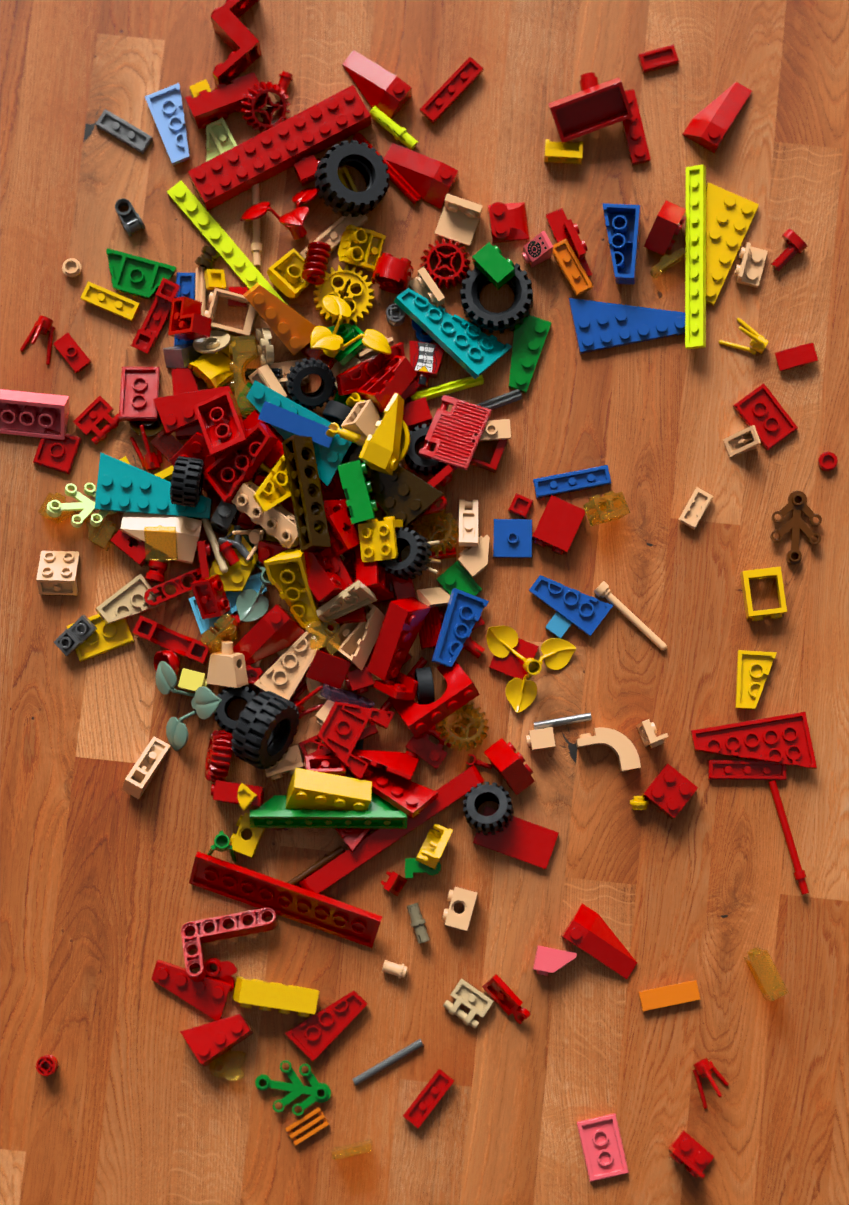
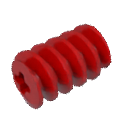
M312 242L307 247L308 251L306 252L301 276L310 284L322 285L324 283L323 278L326 276V265L329 262L327 258L330 257L329 251H331V246L324 242Z

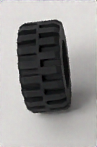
M354 140L350 143L343 141L332 146L319 162L314 176L316 179L315 188L319 189L317 193L319 198H323L325 200L324 204L327 207H332L333 212L337 213L339 211L342 216L346 217L351 214V217H358L360 214L363 216L372 211L385 196L389 188L388 182L390 181V174L386 173L389 169L387 164L383 163L384 158L382 155L378 156L376 154L377 150L373 147L371 149L368 148V144L363 142L358 144V141ZM350 166L357 169L366 181V191L355 192L346 188L338 177V167Z
M271 691L259 693L258 696H254L251 702L246 704L244 711L239 715V720L236 721V727L232 733L233 739L231 740L232 750L236 757L258 769H268L276 765L277 761L283 758V755L289 750L290 744L292 745L293 738L297 733V726L299 725V712L296 705Z

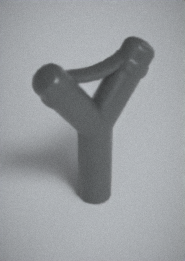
M235 525L233 531L241 530V526ZM231 532L228 536L219 538V544L229 541V543L233 544L231 546L236 548L246 560L250 552L242 544L241 535H234L235 540L227 539L233 535Z

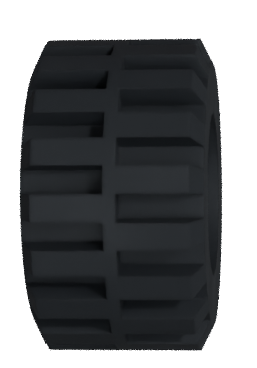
M304 358L300 363L297 361L295 363L296 366L294 368L291 366L289 369L291 372L290 374L287 373L286 376L288 379L286 386L290 396L297 404L302 405L306 409L308 407L316 409V406L323 407V403H328L330 396H334L333 390H336V379L333 376V372L319 359L310 358V360ZM309 374H317L321 377L320 387L312 393L303 392L301 390L303 378Z
M423 424L420 428L417 426L413 431H410V446L404 458L411 470L414 469L416 473H424V475L432 473L433 475L438 470L440 472L447 464L433 459H422L416 454V446L420 442L425 441L424 439L430 428L426 424Z
M182 456L177 458L170 488L172 504L196 507L198 505L204 478L202 473L204 471L203 460Z
M399 527L398 530H395L398 557L396 559L381 560L380 564L387 572L400 579H415L416 575H422V570L426 571L428 568L426 567L427 563L430 564L431 562L429 556H432V551L428 550L431 546L427 543L426 538L414 530ZM410 545L409 556L400 562L401 551Z
M248 687L224 688L223 692L217 695V697L222 699V702L214 712V718L222 729L231 734L235 730L236 721L229 718L227 707L235 699H243L248 703L251 702L254 696H258Z
M485 782V785L478 783L477 788H470L471 793L467 792L465 795L466 800H463V811L472 829L475 828V831L479 834L482 831L483 835H488V832L496 835L495 831L499 830L500 833L504 831L503 827L507 828L509 826V821H512L513 818L512 813H514L508 791H505L501 785L498 787L495 782L492 785L489 782ZM493 801L499 804V809L493 815L483 816L477 812L479 806L484 802Z

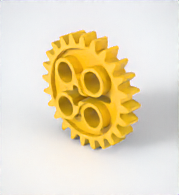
M338 265V271L331 268V274L325 271L324 283L322 285H315L318 290L313 291V294L318 296L314 298V303H319L316 305V310L322 309L320 316L326 314L325 321L332 319V325L338 321V316L330 315L325 311L322 306V300L326 295H334L341 298V295H344L347 282L351 281L347 289V297L345 296L343 300L348 304H352L354 309L350 318L342 317L340 325L343 322L350 324V321L357 324V318L364 320L362 314L369 315L367 308H373L370 301H374V297L371 296L374 293V289H368L372 286V282L366 283L368 276L362 277V270L356 273L355 267L349 271L348 265L345 266L344 270L341 269L340 265ZM336 281H342L344 283L343 286L339 288L335 287L333 284ZM354 287L361 289L358 294H353L351 290Z

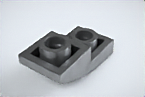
M82 615L54 643L68 656L87 640L97 628L85 615Z

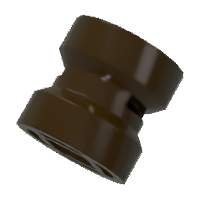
M204 245L201 250L202 254L197 257L195 263L200 267L213 269V263L215 260H218L220 253Z

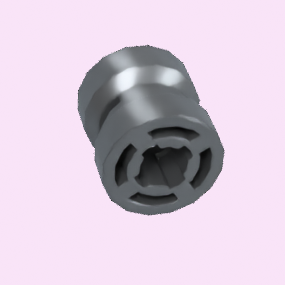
M396 303L388 306L386 311L388 323L392 326L403 324L405 312Z

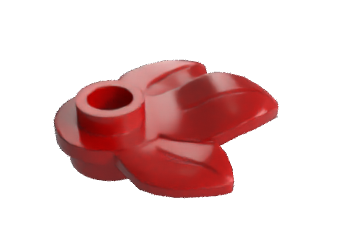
M217 958L208 959L205 962L206 976L232 984L230 991H233L234 978L232 975L238 971L237 967L230 961L221 962ZM212 964H215L217 966L216 971L212 970Z

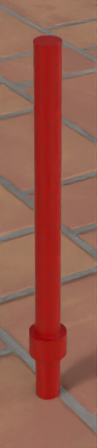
M776 780L768 782L795 871L793 873L794 878L798 881L801 894H807L809 890L805 880V870H802L778 786Z

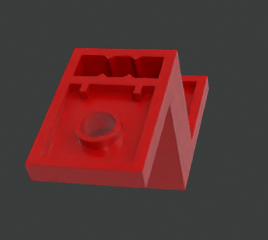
M226 0L223 6L213 10L210 16L213 30L233 50L223 64L219 63L212 72L216 86L222 83L228 85L262 56L259 40L238 19L259 0Z

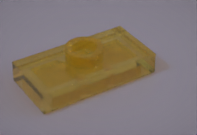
M681 247L673 254H666L660 258V262L651 268L650 274L652 277L656 278L684 259L686 255L684 248Z

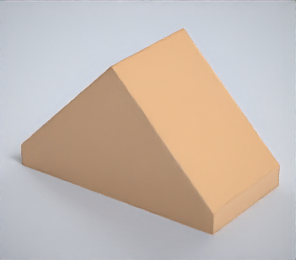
M755 425L723 439L730 457L756 449L761 443Z

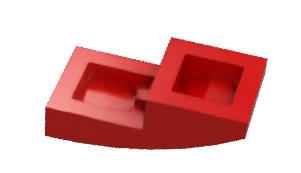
M814 343L796 346L775 353L781 372L819 361Z

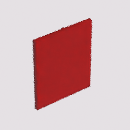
M317 650L306 677L341 689L352 662Z

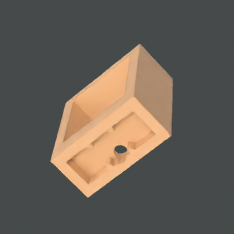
M218 288L214 289V293L210 292L208 299L210 308L209 311H205L204 316L212 319L211 328L251 338L257 311L251 304L249 305L243 330L213 322L219 297L250 304L247 299L241 294Z

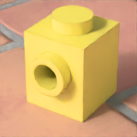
M183 668L178 687L196 692L201 686L208 687L207 675Z

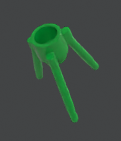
M220 831L215 837L214 845L211 846L207 855L211 856L215 850L219 852L228 850L233 862L237 861L232 849L233 846L229 844V837L223 831Z

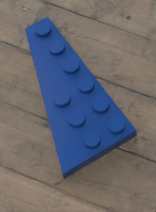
M569 298L580 354L685 334V312Z

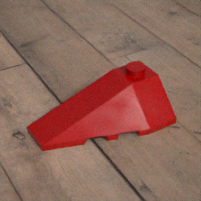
M355 50L342 63V66L360 89L361 94L366 98L371 108L377 106L378 109L391 119L394 118L412 96V87Z
M735 82L692 118L683 136L715 153L752 93V90Z
M394 143L391 144L384 157L420 194L425 202L439 209L442 208L446 195L450 194L458 179V170L443 162Z
M276 604L233 647V652L243 653L245 664L251 665L292 646L305 631L280 604Z
M353 749L351 753L373 767L409 781L412 780L419 759L416 758L417 754L409 751L402 753Z
M582 903L561 936L627 979L637 964L636 960L601 916Z

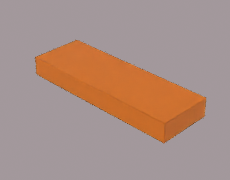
M567 239L554 244L552 254L576 297L593 289L591 281Z
M696 980L638 991L642 1011L700 1000Z

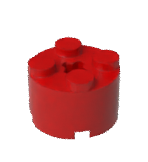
M382 253V256L377 259L371 282L374 285L377 282L380 284L379 288L387 292L399 294L400 290L405 291L409 287L414 271L411 261L407 258L399 259L393 257L389 253Z

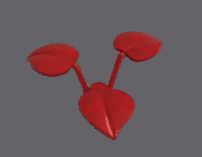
M312 187L296 193L292 198V202L297 203V208L281 217L269 207L270 202H259L249 207L243 213L240 221L256 220L267 212H271L285 226L286 230L289 229L293 239H300L307 234L304 221L309 213L308 207L300 206L302 203L312 201L318 195L319 189Z

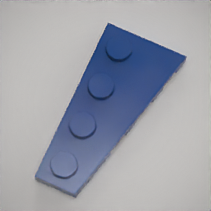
M542 575L538 577L529 589L530 593L565 617L588 636L592 635L613 607L609 603L566 587Z

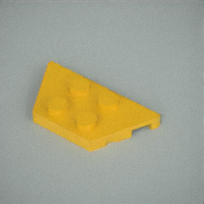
M234 525L231 526L227 536L234 530ZM232 535L231 537L227 538V539L235 540V539H234V535ZM241 535L242 544L249 552H251L253 548ZM232 547L240 561L229 566L224 557L228 572L222 573L215 558L210 568V578L219 574L225 592H242L257 564L258 555L255 552L254 558L247 562L240 552Z

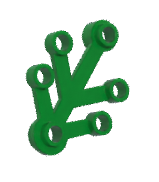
M288 1060L281 1062L280 1070L287 1074L292 1083L271 1080L266 1074L259 1075L255 1080L256 1087L261 1091L273 1088L291 1092L281 1100H276L273 1103V1109L276 1112L283 1111L287 1104L301 1094L311 1096L302 1103L294 1104L292 1112L297 1116L303 1114L304 1110L314 1102L324 1103L331 1096L330 1087L326 1083H319L311 1071V1066L306 1063L300 1066L299 1072L307 1077L312 1087L303 1085L292 1069L291 1062ZM283 1063L289 1064L288 1070L282 1068ZM303 1066H307L309 1068L308 1073L302 1072ZM265 1079L267 1082L266 1086H261L259 1081ZM319 1089L325 1091L324 1096L321 1097L317 1094ZM277 1102L282 1103V1109H276L275 1104ZM296 1106H301L302 1111L300 1113L295 1112Z

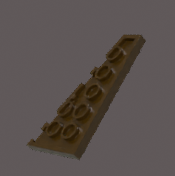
M352 443L344 460L351 462L360 459L359 455L363 446ZM366 464L368 473L365 474L367 482L370 481L373 490L371 495L388 516H395V519L403 520L402 528L404 529L446 495L399 464L397 469L393 471L392 476L373 470Z

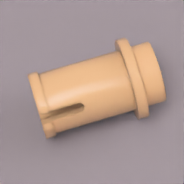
M385 960L382 972L398 976V979L405 978L408 967L405 964L399 965Z

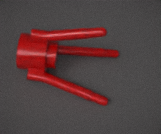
M39 316L38 321L35 322L33 329L20 349L23 352L32 337L31 344L34 345L39 334L47 335L48 332L47 365L50 364L53 333L55 327L52 326L53 320L45 316Z
M140 425L147 454L143 457L133 437H130V441L141 461L142 467H145L146 471L158 469L161 467L160 463H163L161 457V435H157L156 456L155 453L150 451L144 426Z
M305 683L294 697L289 700L298 708L299 719L306 714L320 709L325 704L322 703L302 711L305 709L303 704L322 690L323 686H319L299 701L297 700L298 697L307 688V683Z
M704 1058L693 1064L695 1069L692 1072L697 1081L703 1107L707 1109L700 1075L702 1078L707 1076L720 1098L722 1094L711 1074L714 1072L725 1086H729V1084L714 1067L712 1061Z

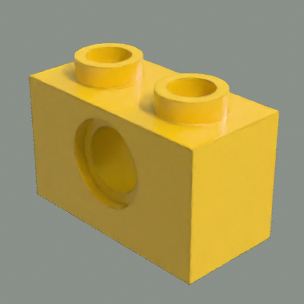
M245 812L244 816L240 815L236 824L239 827L236 834H232L229 844L233 846V850L253 858L265 828H250V814ZM245 829H250L253 833L252 838L249 840H245L242 837Z

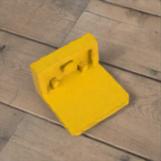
M395 516L383 517L384 521L369 519L366 520V523L358 524L361 559L363 562L389 560L398 557L395 528L403 527V520H397Z

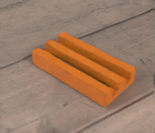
M318 1107L285 1129L296 1146L329 1125V1122L320 1107ZM316 1113L319 1114V1117L312 1120L305 1126L301 1127L294 1133L292 1132L291 1129L301 1124L308 1118L312 1117ZM320 1120H323L324 1123L317 1126L310 1132L306 1133L299 1139L295 1137L301 1132L311 1127L312 1125H314L315 1123L319 1122Z

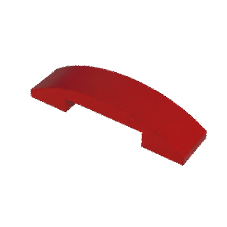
M165 278L162 279L155 294L156 298L144 323L134 337L131 344L132 347L149 354L171 313L172 299L177 298L180 285Z

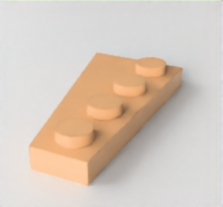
M309 627L254 685L264 691H271L290 700L310 667L316 651L320 650L327 637Z

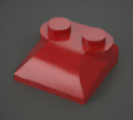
M495 202L492 205H488L492 244L529 239L525 202L505 204Z

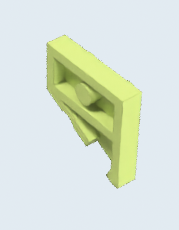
M223 118L206 126V162L237 146Z

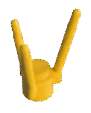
M740 318L736 319L743 326H740L739 330L752 338L749 343L752 347L749 348L719 340V344L748 351L754 355L756 352L761 354L768 344V340L764 339V336L757 333Z

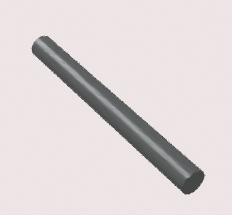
M421 1039L415 1041L353 1078V1082L356 1086L424 1046Z

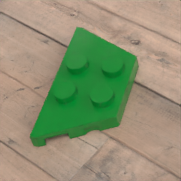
M109 248L106 249L112 286L114 290L150 300L156 294L162 279L169 280L177 271L175 266Z

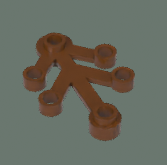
M801 491L792 492L788 497V504L780 511L774 512L771 517L774 523H780L783 521L784 516L793 510V517L770 535L773 542H779L783 535L792 528L791 550L786 554V561L790 565H796L802 560V554L799 551L800 530L806 535L810 544L817 545L821 541V536L818 533H814L801 519L802 511L810 519L809 521L812 526H818L822 522V517L819 514H815L808 507L807 497ZM795 497H799L801 503H796ZM775 514H779L781 520H776L774 518ZM813 517H817L819 523H814ZM778 533L780 535V538L775 539L773 537V534ZM812 536H816L818 538V541L813 542L811 539ZM792 553H796L798 555V558L796 560L792 559Z

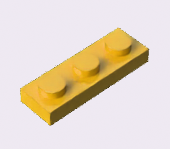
M89 281L80 297L81 300L131 322H133L140 307V303Z

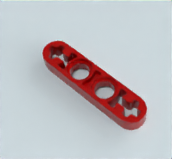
M200 567L148 589L144 594V602L148 606L154 607L192 591V588L185 587L182 581L186 577L191 578L193 582L197 581L193 574L196 573L197 577L201 576ZM167 585L175 587L176 592L173 595L166 594L165 587ZM160 588L162 595L165 597L164 599H162L161 595L156 597V602L147 599L150 596L149 593L153 595L159 594L160 591L158 589Z

